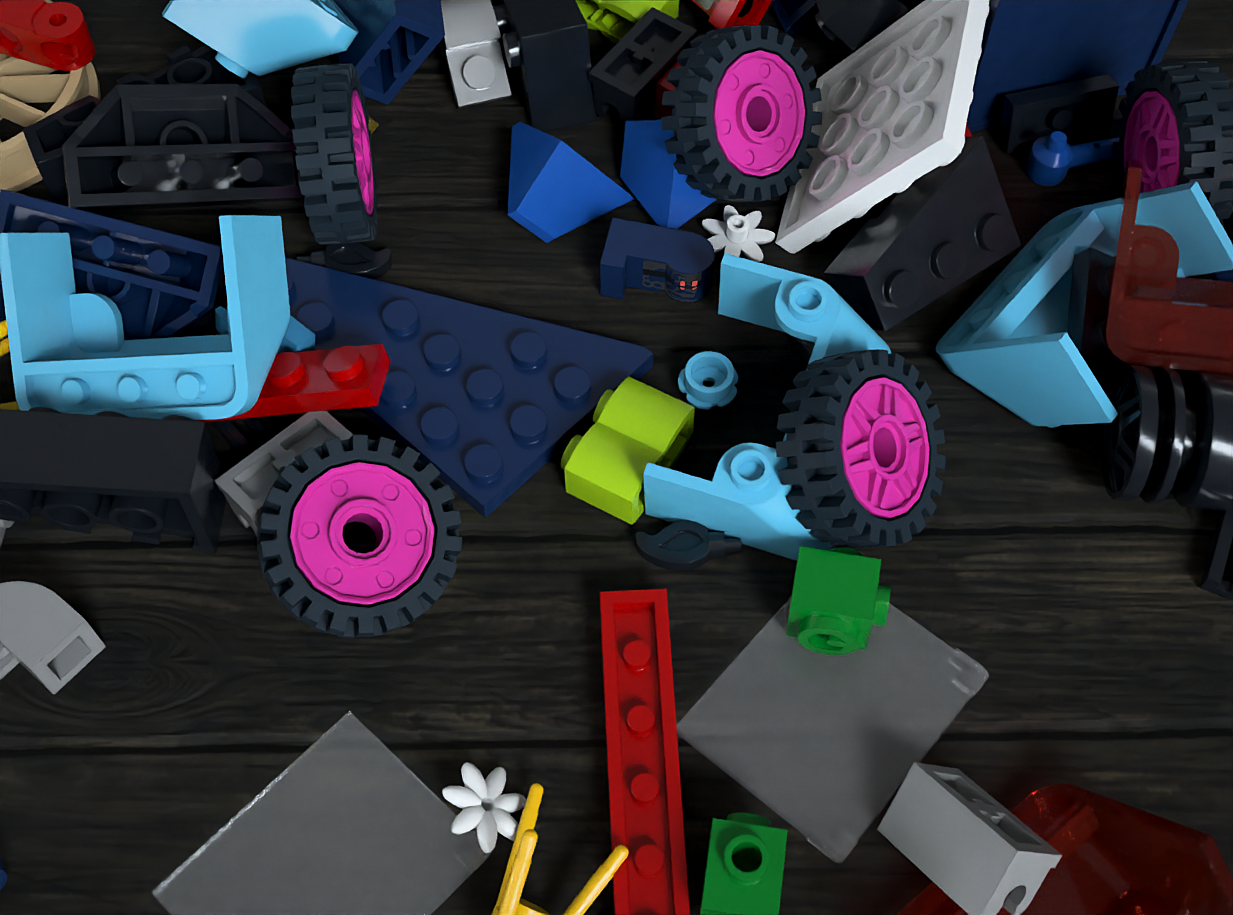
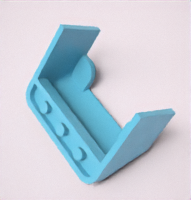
M170 0L162 12L163 17L218 51L215 59L229 71L242 78H245L249 72L262 76L346 51L359 32L333 0Z
M1197 181L1076 207L1061 213L1046 223L939 340L936 345V352L948 370L1032 426L1053 428L1061 425L1111 423L1118 413L1067 333L1074 255L1092 247L1137 267L1134 310L1142 309L1144 312L1157 310L1169 303L1175 296L1174 290L1185 277L1233 270V244Z
M219 216L229 334L124 340L121 313L110 298L100 293L76 294L69 233H0V273L15 396L19 409L21 411H28L34 407H46L61 413L95 415L102 411H113L128 417L162 419L169 415H179L192 420L225 419L249 411L259 398L290 322L281 216Z
M724 253L720 268L718 314L785 332L793 337L815 343L808 364L815 360L823 359V357L854 351L880 349L888 350V354L891 353L886 342L828 283L814 277ZM785 433L783 441L787 440V433ZM742 443L730 448L721 457L712 481L649 462L646 465L643 473L646 515L672 523L680 520L695 521L707 527L708 532H724V538H740L741 544L796 561L798 560L800 546L828 551L836 548L835 546H830L831 542H821L813 537L815 530L805 529L798 521L803 510H792L786 499V496L794 487L793 485H782L778 470L788 466L787 457H776L775 448L757 443Z

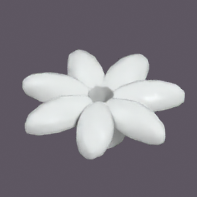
M727 205L724 208V222L716 219H705L702 221L703 228L708 233L714 235L707 239L711 242L714 252L725 249L724 253L740 257L742 251L748 259L761 262L763 260V253L758 245L770 243L775 239V233L772 231L756 228L762 219L760 211H753L743 216L739 215L733 206Z
M464 763L461 773L465 787L447 786L442 790L446 800L462 808V811L451 824V831L459 835L477 828V837L481 849L484 853H490L496 844L497 831L504 837L514 841L519 824L510 814L523 809L526 804V798L516 793L501 794L506 782V771L503 767L495 768L484 780L480 770L474 764Z

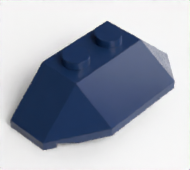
M1 189L0 233H69L76 294L100 293L110 298L121 313L124 340L176 337L213 308L223 267L222 246L92 211L68 208L67 205Z

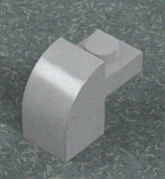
M441 0L445 36L438 43L441 59L446 60L457 109L510 97L512 94L499 43L501 35L491 1Z
M24 581L0 583V680L20 663L55 695L106 646L88 622L52 590L36 583Z

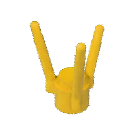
M534 783L530 787L498 900L491 915H549L541 907L520 898L538 839L534 827L544 791L543 786L539 783ZM618 845L562 915H584L627 858L629 851L626 846Z

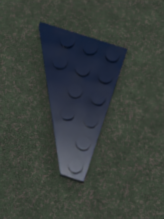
M285 257L290 315L315 334V350L383 343L391 363L378 406L362 407L360 409L404 448L408 446L420 453L418 459L425 465L431 462L440 472L438 477L444 483L449 484L452 490L484 518L488 517L569 444L575 435L580 434L593 422L595 408L606 390L612 389L615 391L628 376L639 380L653 368L654 354L644 346Z

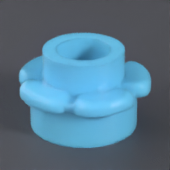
M705 351L694 355L689 359L685 369L681 370L678 377L679 390L687 394L686 399L688 403L699 409L707 410L716 405L718 407L726 406L737 394V388L734 386L738 382L737 372L731 361L717 352ZM703 382H713L714 385L706 387L703 385Z

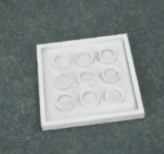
M925 0L817 79L815 88H820L822 101L813 103V111L822 112V125H813L811 132L819 135L820 138L817 148L806 149V152L813 158L808 169H798L802 178L796 185L789 187L775 241L776 244L789 253L794 254L814 241L820 242L832 230L852 218L862 217L878 202L893 193L905 191L916 179L938 166L948 165L961 153L965 143L964 134L969 107L974 95L973 86L977 64L982 53L981 43L985 21L990 9L989 0Z

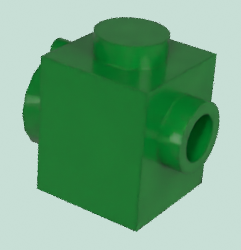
M800 546L786 636L796 637L798 643L804 648L824 655H846L854 652V650L866 649L872 625L885 627L891 587L878 585L882 559L865 557L862 553L849 548H833L828 551Z
M732 813L727 816V820L713 818L699 915H779L788 830L773 828L769 819L750 813Z

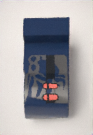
M612 217L600 262V295L624 299L626 287L660 293L662 291L672 299L680 302L701 300L709 293L712 287L714 248L711 242L704 236L693 232Z

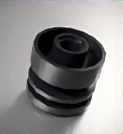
M1128 365L1123 368L1114 383L1109 399L1118 415L1111 423H1104L1102 434V471L1108 495L1112 500L1131 501L1140 496L1145 503L1157 504L1163 502L1172 490L1175 501L1181 507L1219 511L1233 509V375L1198 371L1189 376L1183 386L1180 374L1170 368H1161L1154 373L1146 366Z

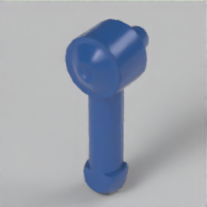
M1055 131L1050 136L1038 138L1033 143L1025 162V173L1030 180L1039 185L1054 186L1060 184L1064 180L1069 168L1119 159V155H1113V142L1119 141L1120 135L1117 134L1114 138L1070 146L1065 133Z

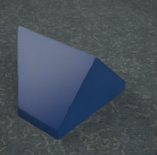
M661 120L626 121L620 178L658 226L678 229L717 200L702 195V190L691 188L685 182L689 175L679 174L675 169L673 163L681 155L668 154L664 142L674 137L673 130H662Z
M522 122L512 126L507 215L544 242L548 243L635 199L562 140Z

